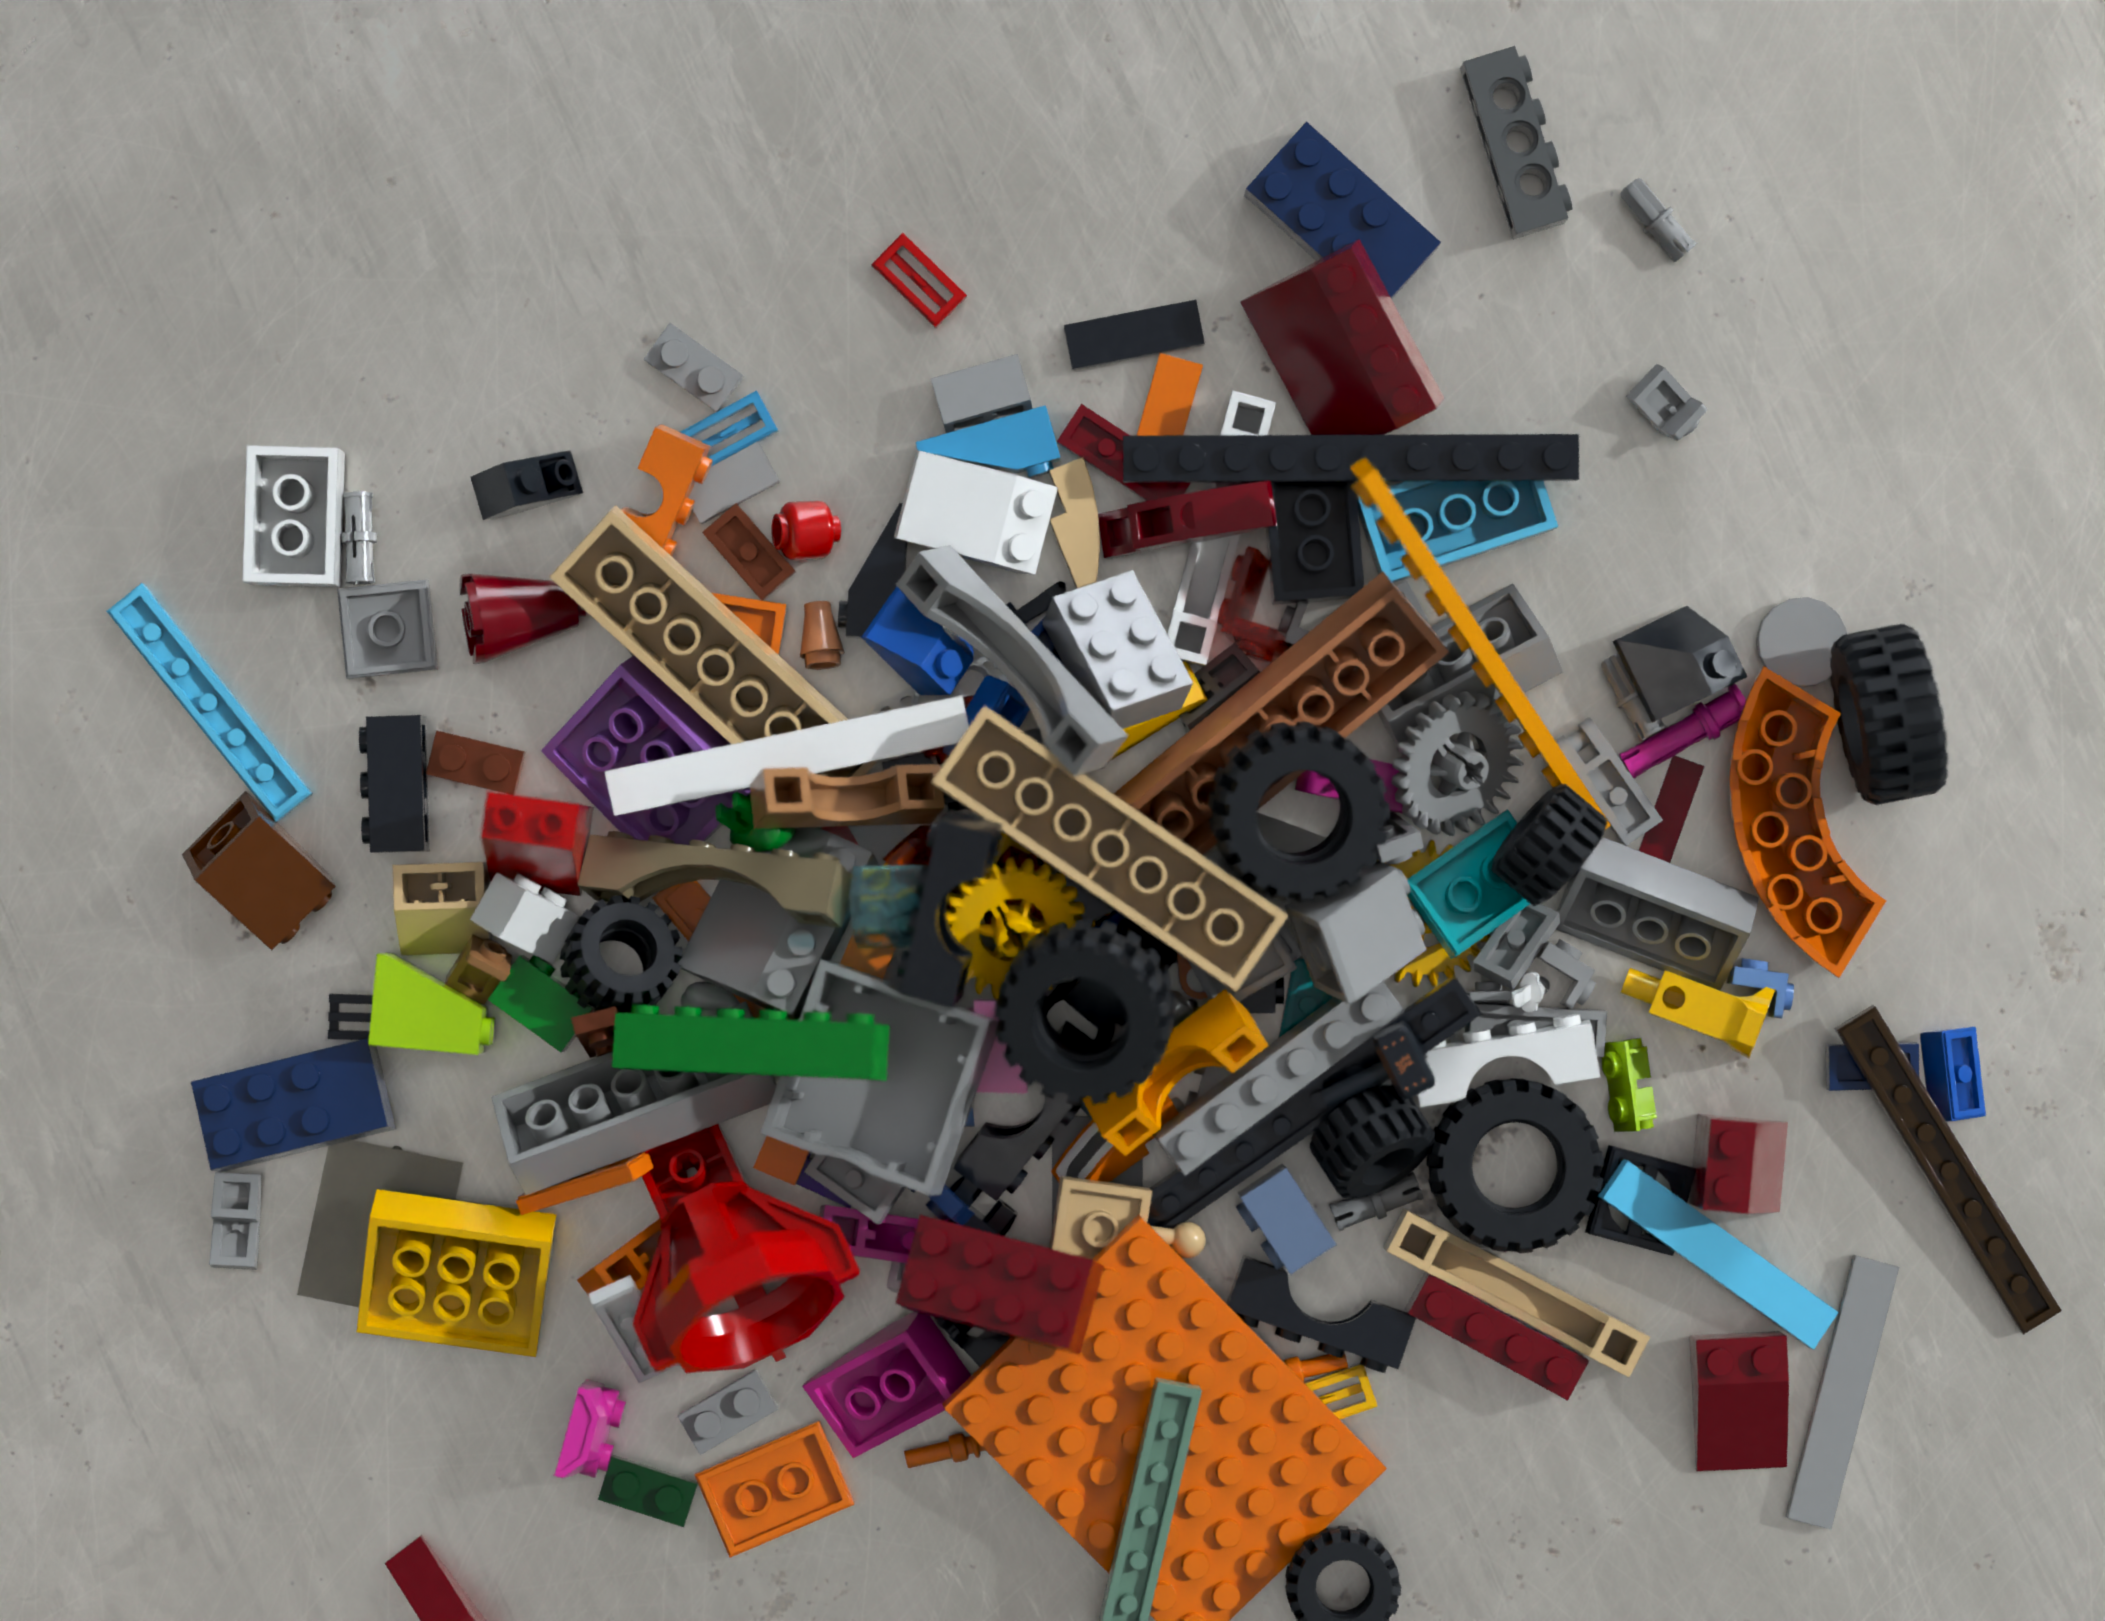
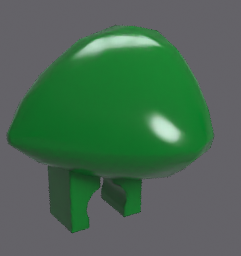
M738 791L732 794V808H728L722 803L715 806L716 820L730 829V842L751 847L757 853H768L773 849L783 847L791 840L797 830V827L754 829L751 793L748 796Z

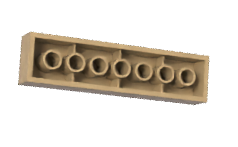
M616 505L550 576L560 588L731 744L849 720ZM879 760L815 774L826 777L862 776Z
M986 706L981 708L930 782L980 818L1003 824L1001 829L1003 834L1231 991L1237 992L1288 917L1285 912L1086 775L1073 776L1050 750Z

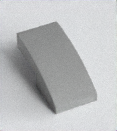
M215 1172L211 1209L213 1229L209 1265L212 1268L257 1270L261 1214V1175Z

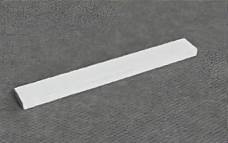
M962 695L605 771L613 813L614 816L749 788L751 782L763 768L808 767L810 772L815 774L956 744L968 729L969 723Z

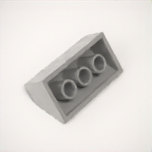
M1514 584L1467 607L1523 693L1563 673L1548 634ZM1449 617L1431 626L1449 653L1377 712L1396 746L1400 742H1407L1408 737L1405 734V730L1408 726L1413 728L1417 726L1415 717L1420 712L1427 716L1429 714V705L1434 701L1442 705L1443 698L1448 694L1457 698L1461 692L1467 691L1472 695L1483 693L1489 699H1498L1500 697L1493 684L1486 688L1473 671L1471 665L1477 662V659L1471 650L1467 649L1462 653L1447 630L1454 626Z
M1602 837L1589 858L1568 881L1557 910L1560 916V923L1556 930L1720 991L1751 934L1759 897Z

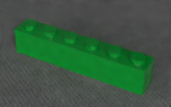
M632 1005V1013H615L612 1068L887 1081L889 1025L875 1024L874 1015L847 1013L846 1022H830L831 1013L803 1012V1020H787L788 1011L760 1010V1019L744 1018L745 1010L717 1008V1017L702 1016V1008L680 1006L674 1007V1015H659V1006Z

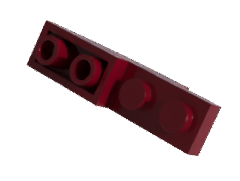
M1271 481L1174 495L1129 504L1127 508L1098 514L1104 558L1112 559L1189 542L1199 543L1278 526Z

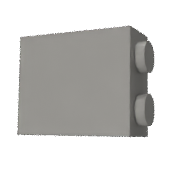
M1380 861L1374 863L1372 868L1367 866L1361 869L1358 875L1362 879L1352 887L1347 883L1338 887L1339 895L1328 899L1323 895L1314 896L1313 902L1299 903L1295 900L1285 905L1314 987L1347 1004L1361 998L1426 951L1421 936L1425 934L1424 924L1418 913L1411 909L1407 894L1410 893V886L1404 873L1400 869Z

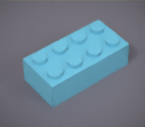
M1544 481L1401 482L1388 487L1440 567L1553 531L1558 527ZM1357 497L1359 517L1378 575L1384 571L1393 583L1411 577L1400 560L1406 552L1398 541L1391 545L1377 526L1376 521L1381 519L1382 516L1374 504L1366 508L1359 497Z

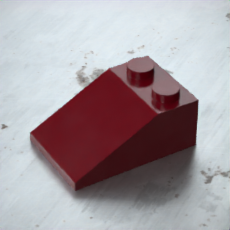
M1780 1331L1689 1335L1696 1471L1787 1467L1789 1405L1787 1336Z

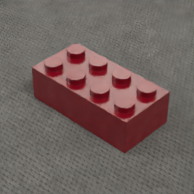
M920 1215L895 1304L910 1311L1080 1355L1104 1266L1093 1259Z

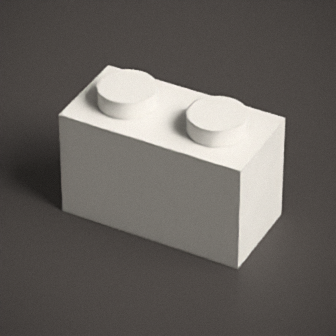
M497 872L470 920L496 937L553 964L565 943L564 941L580 916L564 907L568 899L557 892L544 887L540 894L538 892L541 886L527 877L517 873L515 879L512 880Z

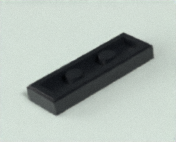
M1197 300L1064 325L1072 371L1205 345Z

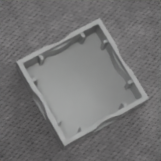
M820 960L800 1020H803V1012L831 1013L830 1022H846L847 1013L874 1015L875 1024L889 1025L887 1081L780 1076L760 1133L818 1155L844 1159L858 1165L872 1175L927 1195H941L996 1038L995 1029L999 1021L957 1005L950 1008L901 994V985L834 961Z

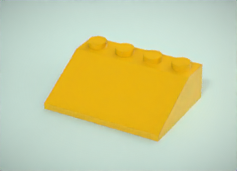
M376 1189L369 1217L356 1332L536 1357L556 1214L533 1211L521 1215L519 1209Z

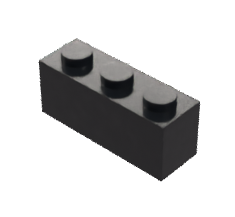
M426 716L366 717V727L359 728V749L361 754H367L368 771L361 772L360 792L361 798L368 799L369 817H362L361 822L363 844H370V853L430 851L428 778L426 774Z

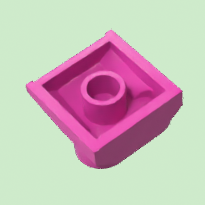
M586 1379L579 1386L554 1476L567 1478L579 1473L596 1478L598 1470L607 1472L614 1445L606 1443L611 1426L619 1428L626 1405L625 1401L618 1400L620 1390L605 1387L604 1383Z

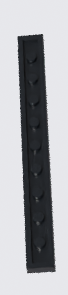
M1579 434L1123 436V483L1357 482L1358 480L1350 467L1363 458H1366L1372 464L1384 482L1578 481Z
M1453 975L1404 1009V1013L1384 1028L1398 1021H1405L1410 1025L1418 1043L1422 1044L1427 1053L1479 1017L1481 1011L1455 975ZM1373 1036L1186 1176L1176 1169L1150 1187L1152 1197L1147 1223L1150 1226L1174 1229L1178 1224L1186 1222L1316 1131L1323 1120L1344 1102L1360 1093L1377 1088L1390 1078H1387L1329 1108L1320 1091L1381 1061L1374 1048Z

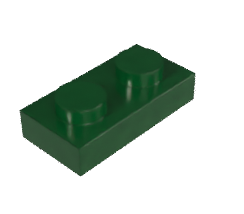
M612 1455L598 1500L684 1527L698 1482Z

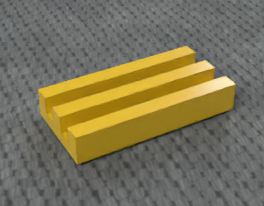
M1360 1363L1304 1382L1314 1391L1358 1376L1359 1383L1318 1396L1326 1405L1361 1392L1364 1393L1365 1400L1332 1411L1339 1419L1378 1407L1365 1367L1360 1365Z

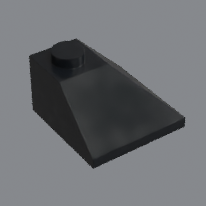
M1688 606L1682 607L1612 641L1652 723L1748 677L1729 637Z

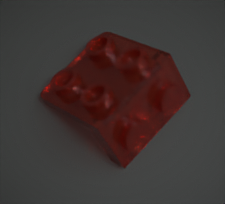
M1248 546L1245 554H1239L1234 562L1231 580L1235 581V586L1231 598H1224L1218 613L1217 622L1222 625L1220 632L1232 643L1236 642L1239 646L1238 649L1245 651L1248 657L1271 663L1273 656H1281L1290 648V645L1285 642L1286 637L1278 629L1252 622L1268 571L1269 560L1257 548Z

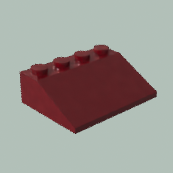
M1360 239L1240 301L1311 435H1385L1436 410L1444 400L1437 383Z

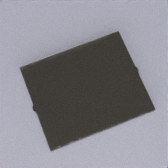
M357 1140L328 1146L297 1295L359 1307L369 1217L376 1189L456 1200L464 1163L405 1151L400 1146L390 1148Z

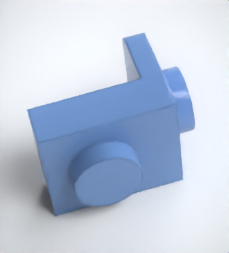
M1742 958L1741 967L1733 966L1727 977V984L1775 989L1768 1009V1017L1782 1019L1784 1010L1791 1009L1794 996V984L1787 983L1789 974L1768 971L1769 962Z

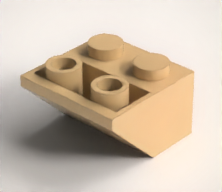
M486 862L392 865L394 914L401 955L458 954L462 952L472 935L482 940H492V933L470 920L490 885V876Z

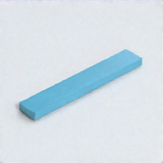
M141 583L107 610V613L275 822L280 821L313 794L145 584Z
M1622 1160L1598 1196L1808 1348L1815 1349L1839 1313L1628 1160Z

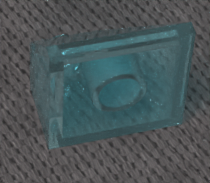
M923 865L853 866L850 905L852 934L858 949L910 948L913 935L907 934V925L913 908H919L923 892L917 891V881Z

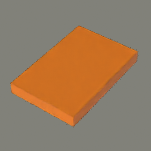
M820 1420L694 1474L730 1558L855 1504Z

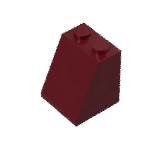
M1697 1114L1692 1165L1693 1168H1696V1173L1690 1191L1689 1204L1702 1210L1742 1214L1780 1212L1788 1122Z

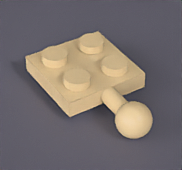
M1060 1176L1049 1248L1093 1259L1138 1214L1146 1222L1148 1221L1152 1190L1146 1187ZM1193 1222L1180 1223L1174 1229L1151 1226L1182 1258H1193L1199 1255L1205 1247V1233L1199 1225Z

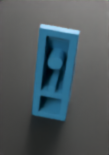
M1046 405L915 442L918 451L1007 472L1021 473L1027 471L1028 478L1049 473V470L1054 469L1052 463L1061 461Z

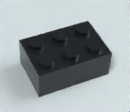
M1271 482L1278 525L1266 528L1272 605L1298 603L1299 601L1314 602L1350 599L1364 587L1357 494L1352 488V485L1356 482Z

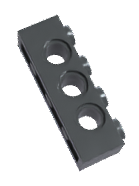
M1512 46L1463 61L1460 71L1512 239L1564 224L1568 219L1567 211L1572 210V202L1566 185L1558 186L1554 173V168L1559 167L1558 156L1553 142L1545 143L1540 126L1546 124V119L1539 98L1532 100L1527 83L1533 81L1527 57L1525 55L1519 57L1516 47ZM1500 88L1511 90L1516 96L1517 105L1512 109L1499 108L1493 100V92ZM1513 131L1525 133L1530 141L1529 150L1521 153L1511 150L1507 145V134ZM1525 174L1538 176L1543 183V192L1536 196L1524 193L1520 187V177Z

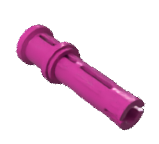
M1734 683L1728 686V692L1707 704L1697 703L1695 708L1692 709V714L1651 736L1637 746L1620 753L1619 757L1635 779L1648 769L1666 761L1706 737L1708 740L1719 738L1721 736L1720 731L1739 721L1746 699Z

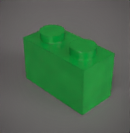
M519 955L511 966L507 979L498 984L488 1000L559 1052H565L576 1037L571 1018L592 1013L595 1007L587 1004L585 1008H582L577 1003L580 998L579 994L575 992L570 995L565 987L566 985L552 976L556 968L549 962L535 955L530 959L525 955Z

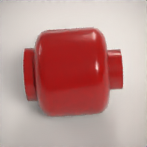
M822 501L788 502L781 508L779 514L773 516L771 525L772 541L774 547L777 550H781L784 556L790 560L823 559L831 553L833 544L840 541V519L837 515L832 516L830 508Z

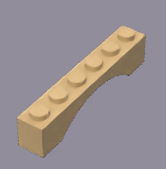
M1405 1208L1383 1247L1387 1252L1501 1309L1629 1378L1650 1339L1644 1332Z

